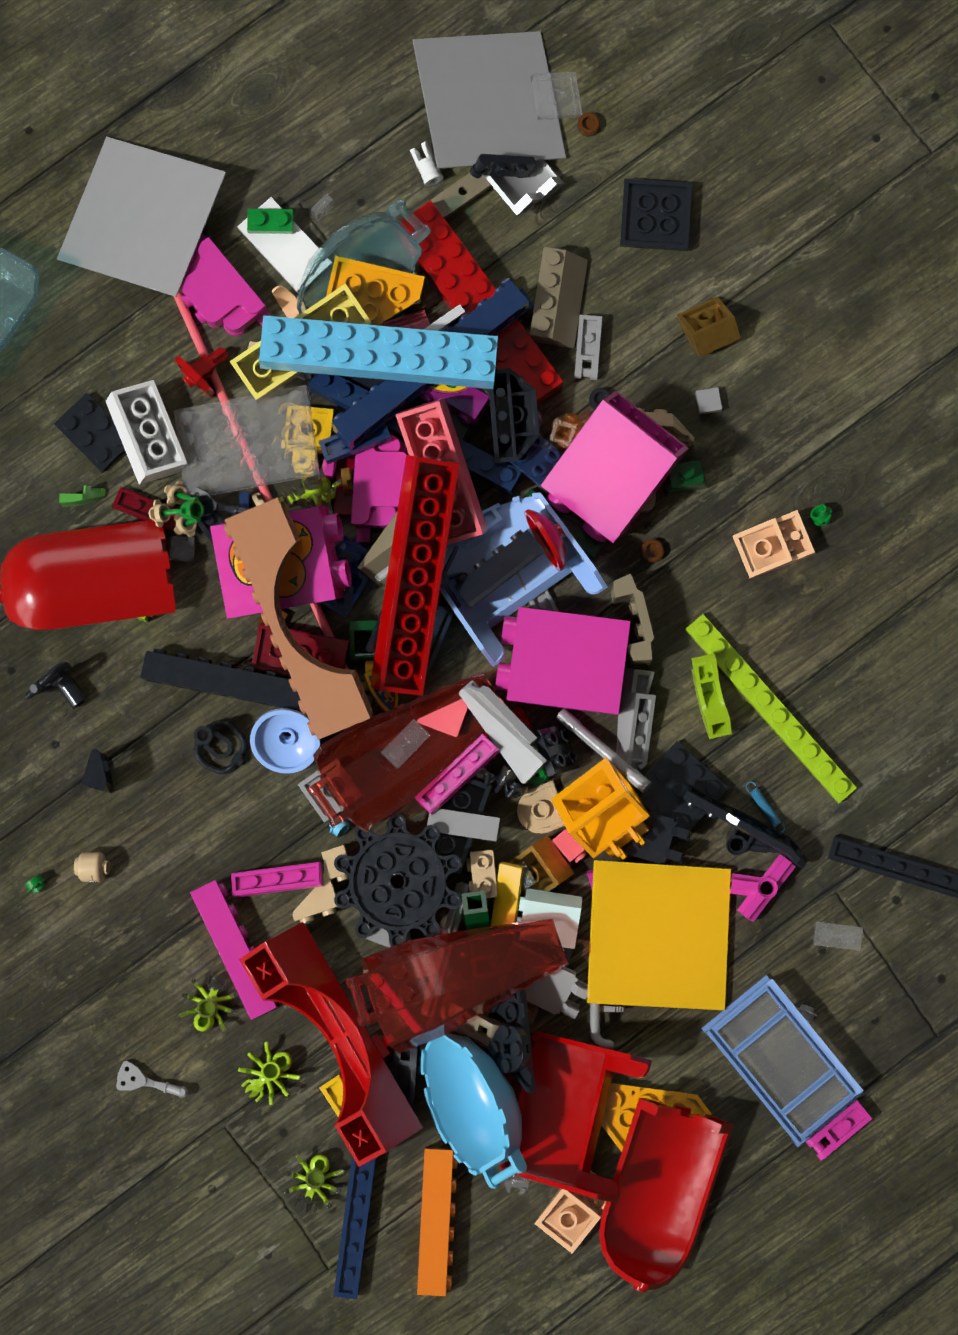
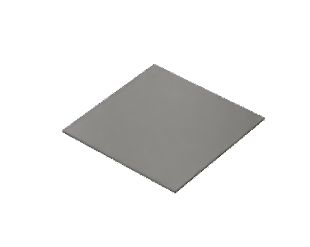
M541 31L413 39L437 169L473 166L481 154L534 157L535 161L566 158Z
M106 137L57 260L177 297L226 172Z

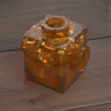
M571 413L555 418L550 429V440L556 442L561 447L568 448L583 428L585 422L579 420L577 415Z

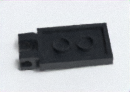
M648 812L650 817L643 821L649 829L642 835L645 844L641 846L640 843H636L632 839L622 847L626 855L663 865L666 859L683 863L685 854L671 850L670 845L673 837L689 841L692 832L676 827L677 822H675V819Z

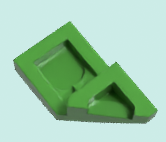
M84 485L83 494H60L59 503L63 507L89 504L105 497L106 489L91 488V486Z

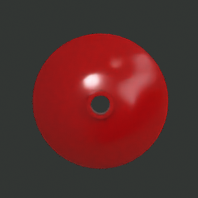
M525 510L524 517L534 538L545 550L544 554L554 568L559 572L562 571L566 564V548L562 539L565 536L563 529L559 524L554 525L545 515L535 510Z

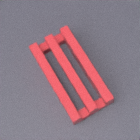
M423 309L386 321L381 325L425 329L430 323Z

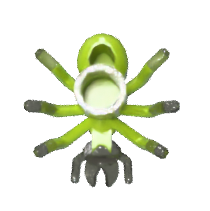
M320 475L302 477L301 482L305 489L303 495L299 496L296 488L288 485L287 488L293 492L296 500L288 492L283 491L282 496L288 497L291 502L288 508L296 506L305 509L311 508L310 502L312 500L318 507L322 505L321 500L325 503H330L331 499L335 498L336 487L342 483V480L339 479L331 487L330 479L321 478Z
M208 974L206 983L210 993L207 994L202 985L195 978H192L191 982L200 990L205 999L182 993L181 996L183 998L199 1003L196 1008L179 1013L178 1016L182 1018L197 1012L198 1014L194 1018V1027L202 1032L213 1027L215 1016L222 1032H226L223 1020L218 1014V1009L233 1015L237 1012L228 1007L218 1005L217 1002L235 998L238 996V993L235 992L219 998L217 994L228 989L230 980L223 987L225 982L222 976L218 982L217 975L213 976L210 983L211 974Z
M297 1154L296 1158L307 1174L303 1176L299 1173L286 1172V1176L306 1181V1184L286 1189L284 1194L306 1188L307 1192L296 1197L294 1206L301 1199L300 1210L306 1205V1212H308L314 1203L313 1212L316 1213L318 1202L315 1199L314 1193L317 1192L323 1199L326 1207L331 1209L332 1206L325 1194L320 1190V1187L341 1194L342 1191L324 1183V1181L330 1177L344 1174V1170L333 1171L325 1175L330 1167L327 1156L324 1154L315 1155L310 1162L309 1169L300 1154Z

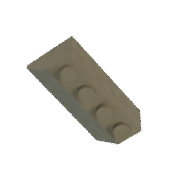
M543 248L530 337L535 343L574 348L588 263L587 259L567 250Z

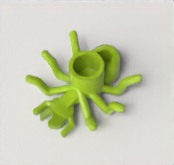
M266 1041L264 1045L267 1063L263 1064L258 1057L254 1056L251 1052L248 1053V1056L261 1067V1071L241 1067L238 1068V1071L260 1076L259 1079L246 1080L241 1086L244 1087L250 1082L251 1084L247 1086L245 1093L252 1090V1093L249 1095L251 1098L257 1096L260 1092L259 1097L255 1100L258 1102L264 1096V1084H267L269 1104L273 1105L274 1091L271 1081L279 1086L285 1096H288L289 1092L278 1079L283 1077L299 1080L301 1076L283 1073L291 1067L293 1063L292 1056L288 1052L282 1051L276 1053L271 1061L272 1054L269 1042Z

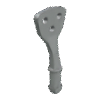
M124 1061L118 1072L116 1085L118 1090L133 1091L146 1086L157 1088L164 1093L174 1094L181 1098L187 1097L189 1094L188 1089L184 1086L180 1087L170 1084V1082L154 1081L146 1077L138 1066L129 1061Z

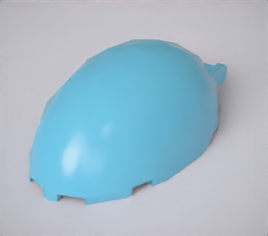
M448 1033L429 1035V1042L425 1049H422L421 1075L425 1074L427 1087L424 1088L425 1097L436 1128L444 1143L450 1144L455 1153L453 1155L459 1163L463 1162L469 1168V1173L475 1176L483 1173L488 1186L496 1189L501 1185V1182L516 1173H523L527 1168L520 1152L522 1115L514 1089L497 1067L495 1061L470 1038ZM510 1161L511 1166L497 1173L495 1167Z

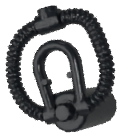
M61 662L52 667L47 674L32 684L30 690L25 694L26 699H31L35 695L56 686L72 709L79 707L88 698L69 674L71 665L68 662Z
M216 720V722L213 721V723L200 726L195 730L193 753L196 756V761L202 767L216 774L224 775L232 772L236 766H241L245 760L243 755L247 751L248 740H246L245 735L236 725L226 720ZM215 727H225L233 731L241 741L239 753L236 752L230 761L231 763L224 768L215 767L209 764V762L207 763L200 753L201 747H203L218 759H223L230 755L232 751L231 741L214 731ZM214 736L218 740L226 742L228 749L224 754H218L213 748L208 746Z

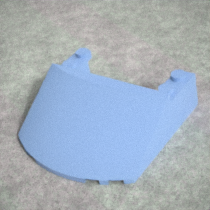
M532 493V496L520 498V496L513 497L511 502L503 505L497 503L485 509L482 513L488 530L484 534L446 546L443 569L454 547L458 546L459 549L447 574L451 575L462 571L469 575L476 570L473 566L483 558L487 561L494 556L492 551L501 544L507 546L511 543L510 537L520 529L523 533L528 530L533 536L524 517V511L527 509L535 510L545 515L554 525L559 524L565 533V536L562 537L566 548V564L564 569L560 572L557 571L543 553L519 572L526 590H524L516 574L470 609L454 588L457 584L455 579L449 580L448 586L460 602V608L456 606L444 587L440 588L441 593L492 667L500 663L505 656L503 646L491 630L492 627L504 620V616L511 615L518 610V607L524 606L571 572H573L589 594H598L608 588L596 567L541 493Z

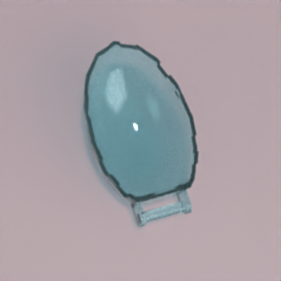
M403 199L397 200L385 212H373L347 223L335 231L308 260L297 290V310L299 314L326 297L335 256L413 274L416 269L415 264L418 258L421 257L422 252L419 243L430 234L431 228L428 225H424L406 207V202ZM401 214L416 231L411 234L396 216Z

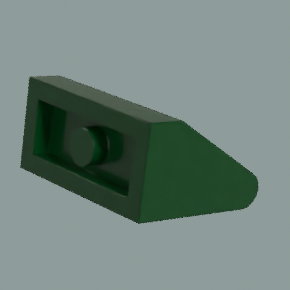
M377 620L349 621L351 662L374 661V653L355 652V636L371 635Z

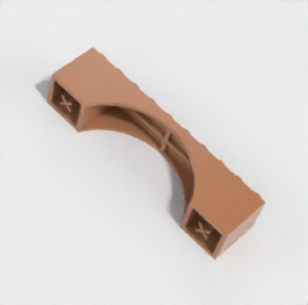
M283 496L225 519L226 525H224V530L229 539L233 538L236 545L233 547L234 554L237 560H242L245 569H242L243 575L247 583H252L254 591H252L253 599L263 609V613H261L262 620L266 627L270 626L273 634L270 635L274 647H279L282 654L279 657L284 670L288 669L291 675L289 683L293 692L297 691L300 700L298 704L303 714L307 713L310 721L307 725L311 735H316L319 740L370 719L374 712L356 670L337 668L317 660L298 644L283 618L279 598L281 574L289 554L301 540Z

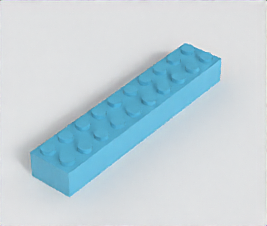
M263 315L259 364L260 369L493 389L498 336Z

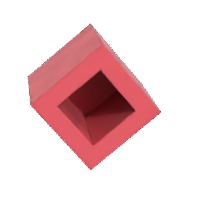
M567 829L552 840L569 863L572 860L577 863L587 855L584 851L585 849L568 833Z

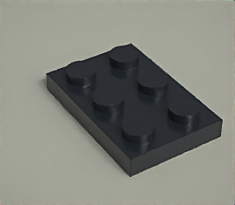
M88 393L83 395L54 423L101 473L107 470L125 452L112 417Z

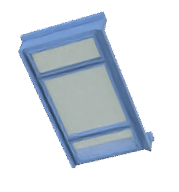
M767 975L701 1028L789 1134L797 1147L863 1094L862 1091L864 1090L775 981L769 979Z

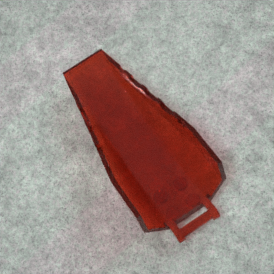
M483 672L455 682L450 686H445L426 696L423 695L406 704H401L384 713L374 715L370 719L349 727L319 746L313 757L321 780L306 790L319 803L329 818V824L332 828L337 827L348 819L365 833L408 805L485 732L470 709L467 711L458 738L417 723L419 718L462 699L459 691L472 680L479 687L483 685L489 687L502 701ZM323 787L327 788L342 810V814L337 815L320 789Z
M546 919L482 927L405 941L362 958L363 974L346 979L347 988L351 989L359 1015L357 1018L359 1026H366L378 1021L389 1046L397 1053L446 1035L467 1023V1020L486 1012L491 1006L500 1001L507 1000L512 994L521 989H526L533 982L545 978L569 963L554 920ZM364 984L367 986L374 1012L370 1014L367 1012L360 986Z

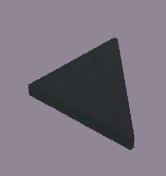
M520 962L514 964L500 992L501 1000L495 1002L488 1017L500 1021L501 1025H518L526 1032L530 1044L526 1045V1053H530V1058L522 1071L513 1072L512 1075L528 1094H534L536 1089L524 968ZM483 1027L482 1031L487 1033V1028Z

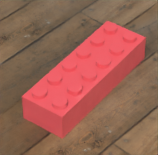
M445 398L406 409L396 414L410 456L460 463L447 545L484 534L488 528Z

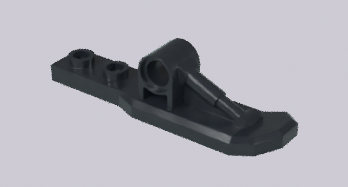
M687 784L683 791V799L686 804L693 808L699 807L705 810L706 814L711 818H720L732 825L726 835V848L729 853L733 855H741L748 851L780 853L783 857H788L796 866L800 868L805 867L807 863L806 856L789 836ZM734 838H739L743 842L739 845H734L730 841Z

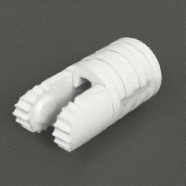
M425 141L421 145L426 158L422 159L420 153L415 148L411 149L410 152L424 180L425 186L428 187L441 182L444 177L440 169H437L436 159L428 141Z

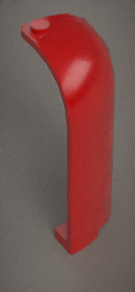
M146 520L40 534L22 540L9 550L1 564L0 603L4 605L5 614L10 621L21 627L41 630L176 612L173 584L171 583L170 572H166V570H170L168 551L166 552L163 526L157 527L155 521Z
M639 1098L613 1178L620 1186L619 1202L606 1201L599 1229L602 1254L610 1268L625 1281L633 1284V1288L640 1292H647V1290L659 1289L668 1285L680 1273L688 1261L696 1243L733 1128V1124L709 1114H705V1116L691 1114V1108L673 1104V1107H670L660 1100Z

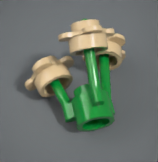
M177 481L176 484L167 485L164 488L168 498L167 504H161L159 499L154 500L153 507L149 510V517L155 521L157 527H162L163 522H167L170 515H175L176 527L174 532L177 535L186 534L188 537H192L195 535L197 523L201 522L204 507L199 502L198 497L188 496L184 482ZM175 504H182L180 509L170 510L168 505L173 507Z

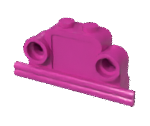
M202 234L181 285L183 292L181 299L188 308L194 307L197 311L195 316L203 325L207 323L212 328H218L223 325L225 331L232 336L243 335L256 320L262 326L263 315L271 316L267 312L265 304L210 238H206Z
M391 435L392 440L355 454L351 524L357 528L356 542L370 543L371 528L385 529L398 510L407 449L404 442Z

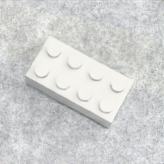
M154 380L112 391L106 400V404L139 485L180 473L187 465V461Z

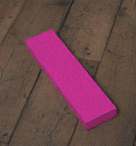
M482 734L415 797L416 801L433 815L500 752L499 748Z
M315 862L231 873L232 896L237 898L323 887V864Z

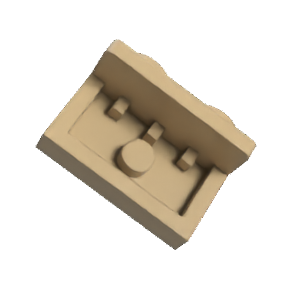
M492 850L470 852V858H467V870L472 872V881H469V892L485 890L486 898L497 897L494 852Z

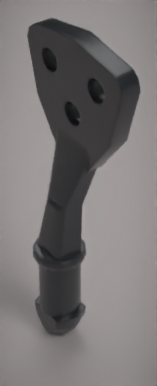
M194 487L190 495L191 497L199 498V502L204 507L203 515L213 511H227L237 515L249 510V508L241 507L240 505H227L218 502L209 492L200 487Z

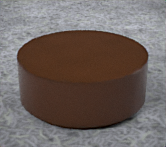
M593 113L582 114L577 123L578 131L586 137L596 135L600 128L599 118Z
M650 539L643 543L641 556L646 562L656 563L663 557L664 547L660 541Z

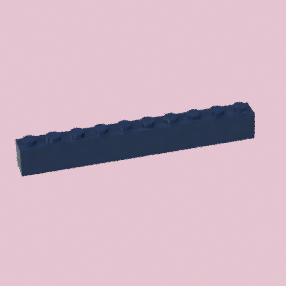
M511 281L507 285L499 286L492 297L483 299L477 305V309L471 313H465L459 319V323L454 327L449 326L444 332L496 336L529 310V301ZM385 380L381 384L377 383L364 398H357L352 403L350 409L346 412L342 411L334 417L332 422L333 430L347 447L352 450L434 384Z
M314 373L308 384L310 392L346 411L352 407V403L357 398H364L370 393L338 375ZM395 415L386 422L387 427L392 435L404 440ZM458 438L470 475L511 496L522 476V472L506 462L495 463L494 456Z

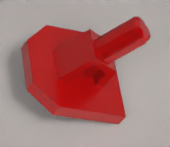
M219 347L208 356L204 354L191 365L180 356L174 361L185 375L182 379L191 388L195 385L212 398L215 392L206 380L213 374L215 367L228 358V353L225 348Z

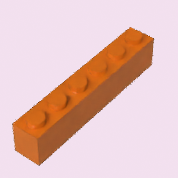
M425 1147L417 1295L446 1296V1290H451L452 1275H447V1267L452 1266L453 1251H448L449 1241L454 1240V1227H450V1217H455V1203H451V1193H456L457 1179L452 1178V1169H457L458 1162L453 1155L455 1154H453L451 1148Z

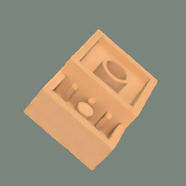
M798 510L733 535L749 578L771 572L816 554Z
M559 1189L536 1220L535 1225L569 1252L573 1253L601 1218L606 1201Z

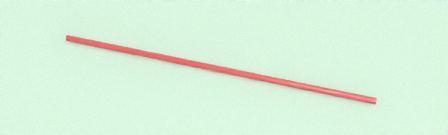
M179 292L174 299L200 357L204 354L208 356L209 353L190 310L181 299L182 292ZM214 369L213 374L209 378L266 503L273 500V497L218 373ZM320 603L310 604L323 635L334 637ZM370 718L369 726L373 725V722H372L371 718Z

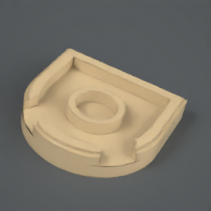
M553 780L528 790L519 800L517 807L518 819L522 826L532 833L545 834L565 826L551 801L558 794Z

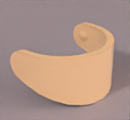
M279 285L272 290L276 301L287 318H295L305 311L299 300L287 288Z

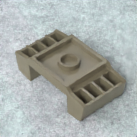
M629 574L613 582L611 588L612 603L617 604L631 600L630 605H628L631 619H636L637 624H635L634 632L637 641L641 640V642L627 645L626 657L630 666H647L652 661L651 643L654 635L643 592L637 589L632 575Z

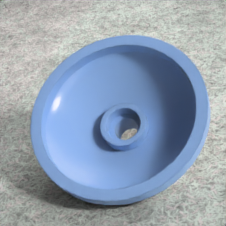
M288 708L274 709L263 714L255 722L250 735V745L256 759L266 768L279 773H295L307 768L317 757L320 748V739L318 740L316 735L312 736L307 723L310 721L308 716ZM289 732L291 735L285 736L283 733Z

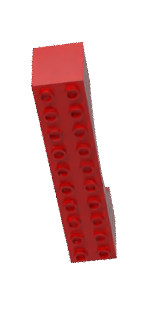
M304 922L265 941L239 959L263 1001L279 1002L296 1009L311 1020L329 1042L338 1061L343 1083V1101L335 1127L358 1167L384 1154L423 1128Z

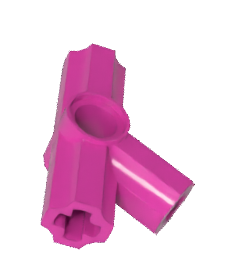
M779 854L762 877L732 873L730 894L747 896L737 911L751 922H754L796 866ZM763 882H768L772 886V892L769 895L763 894L760 890Z

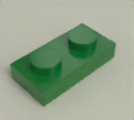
M248 209L247 232L253 234H293V209Z

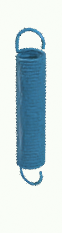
M748 782V783L746 784V789H747V785H748L749 783H753L755 786H756V784H755L754 782ZM755 788L749 793L775 829L782 821L771 808L761 791Z

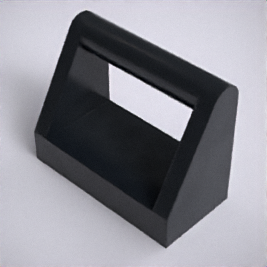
M93 749L90 753L81 784L89 788L111 793L114 784L107 755L97 749Z

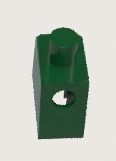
M701 461L677 464L662 483L664 496L707 489Z

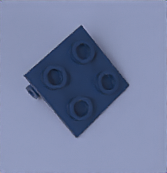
M540 435L519 461L510 463L541 487V484L563 453Z

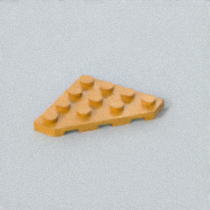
M335 256L326 296L346 283L371 320L372 325L379 326L420 300L425 277Z
M611 1083L601 1126L622 1152L639 1098L660 1100L670 1107H673V1104L691 1108V1114L705 1116V1114L711 1115L712 1113L697 1094Z

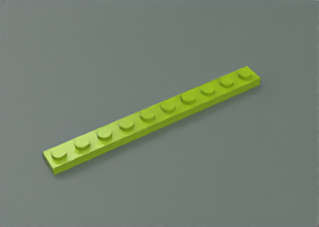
M704 614L685 629L707 655L715 654L717 667L838 804L856 789V786Z

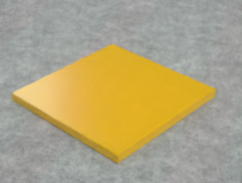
M595 860L593 867L587 1003L725 1010L731 869Z

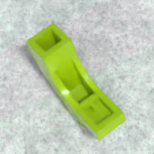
M715 654L691 658L696 696L709 739L732 734L730 716L720 687Z

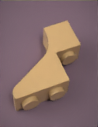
M344 845L321 852L324 860V886L315 887L293 911L295 922L300 921L305 924L314 921L313 916L320 913L323 914V917L337 913L336 908L338 907L334 903L336 892L332 880L336 879V882H341L349 879L345 873L338 871L334 866V860L338 855H348Z

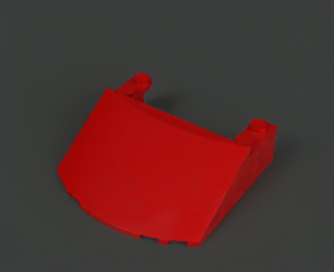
M535 1031L530 1037L532 1039L535 1093L528 1094L512 1073H508L506 1077L514 1089L522 1115L520 1152L527 1165L526 1171L520 1174L516 1173L515 1175L594 1199L618 1203L621 1192L619 1184L615 1180L591 1174L590 1169L613 1073L643 1078L649 1073L652 1060ZM510 1161L500 1165L501 1171L511 1166Z

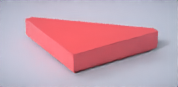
M460 699L419 718L417 723L458 738L469 708L463 699Z

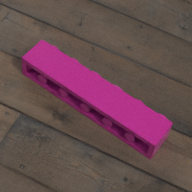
M214 880L190 892L250 1019L253 1020L278 1008L276 1002L263 1001L239 960L255 949V947H249L246 939L249 938V935L244 925L239 926L236 920L239 914L234 904L229 905L226 899L229 893L224 883L219 884L217 880Z

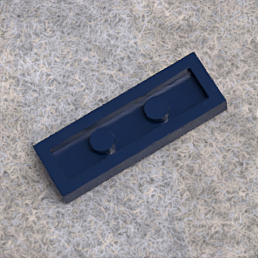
M385 423L352 450L347 447L337 434L320 440L319 444L326 463L330 464L388 442L392 438Z

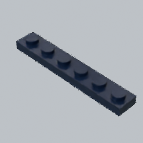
M352 1156L333 1295L335 1297L358 1298L376 1158L358 1167Z

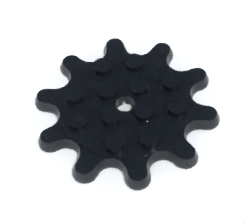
M393 814L389 818L388 830L383 835L375 834L367 825L358 826L355 830V837L360 844L358 854L355 856L342 854L335 858V868L348 876L349 885L345 890L335 895L334 903L342 909L355 907L359 910L360 920L355 927L358 937L367 938L375 929L382 928L389 935L390 946L395 950H400L405 947L407 933L411 929H420L430 939L440 935L441 927L435 918L437 910L442 907L456 909L462 903L460 894L450 890L446 884L448 875L458 871L462 863L457 855L440 856L436 852L435 844L440 837V830L437 826L428 825L420 834L412 835L406 828L405 817L401 814ZM395 875L404 877L402 888H396L393 885L392 880Z

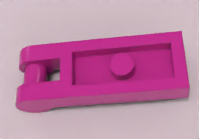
M855 1100L805 1142L809 1147L815 1149L817 1152L816 1156L821 1161L872 1120V1118L862 1105ZM824 1137H826L830 1142L825 1147L820 1142V1140Z

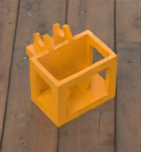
M607 757L551 799L568 833L593 858L605 851L611 858L616 855L624 860L627 857L622 849L625 844L632 839L636 843H640L641 846L645 844L642 835L649 829L643 821L650 817L631 783Z

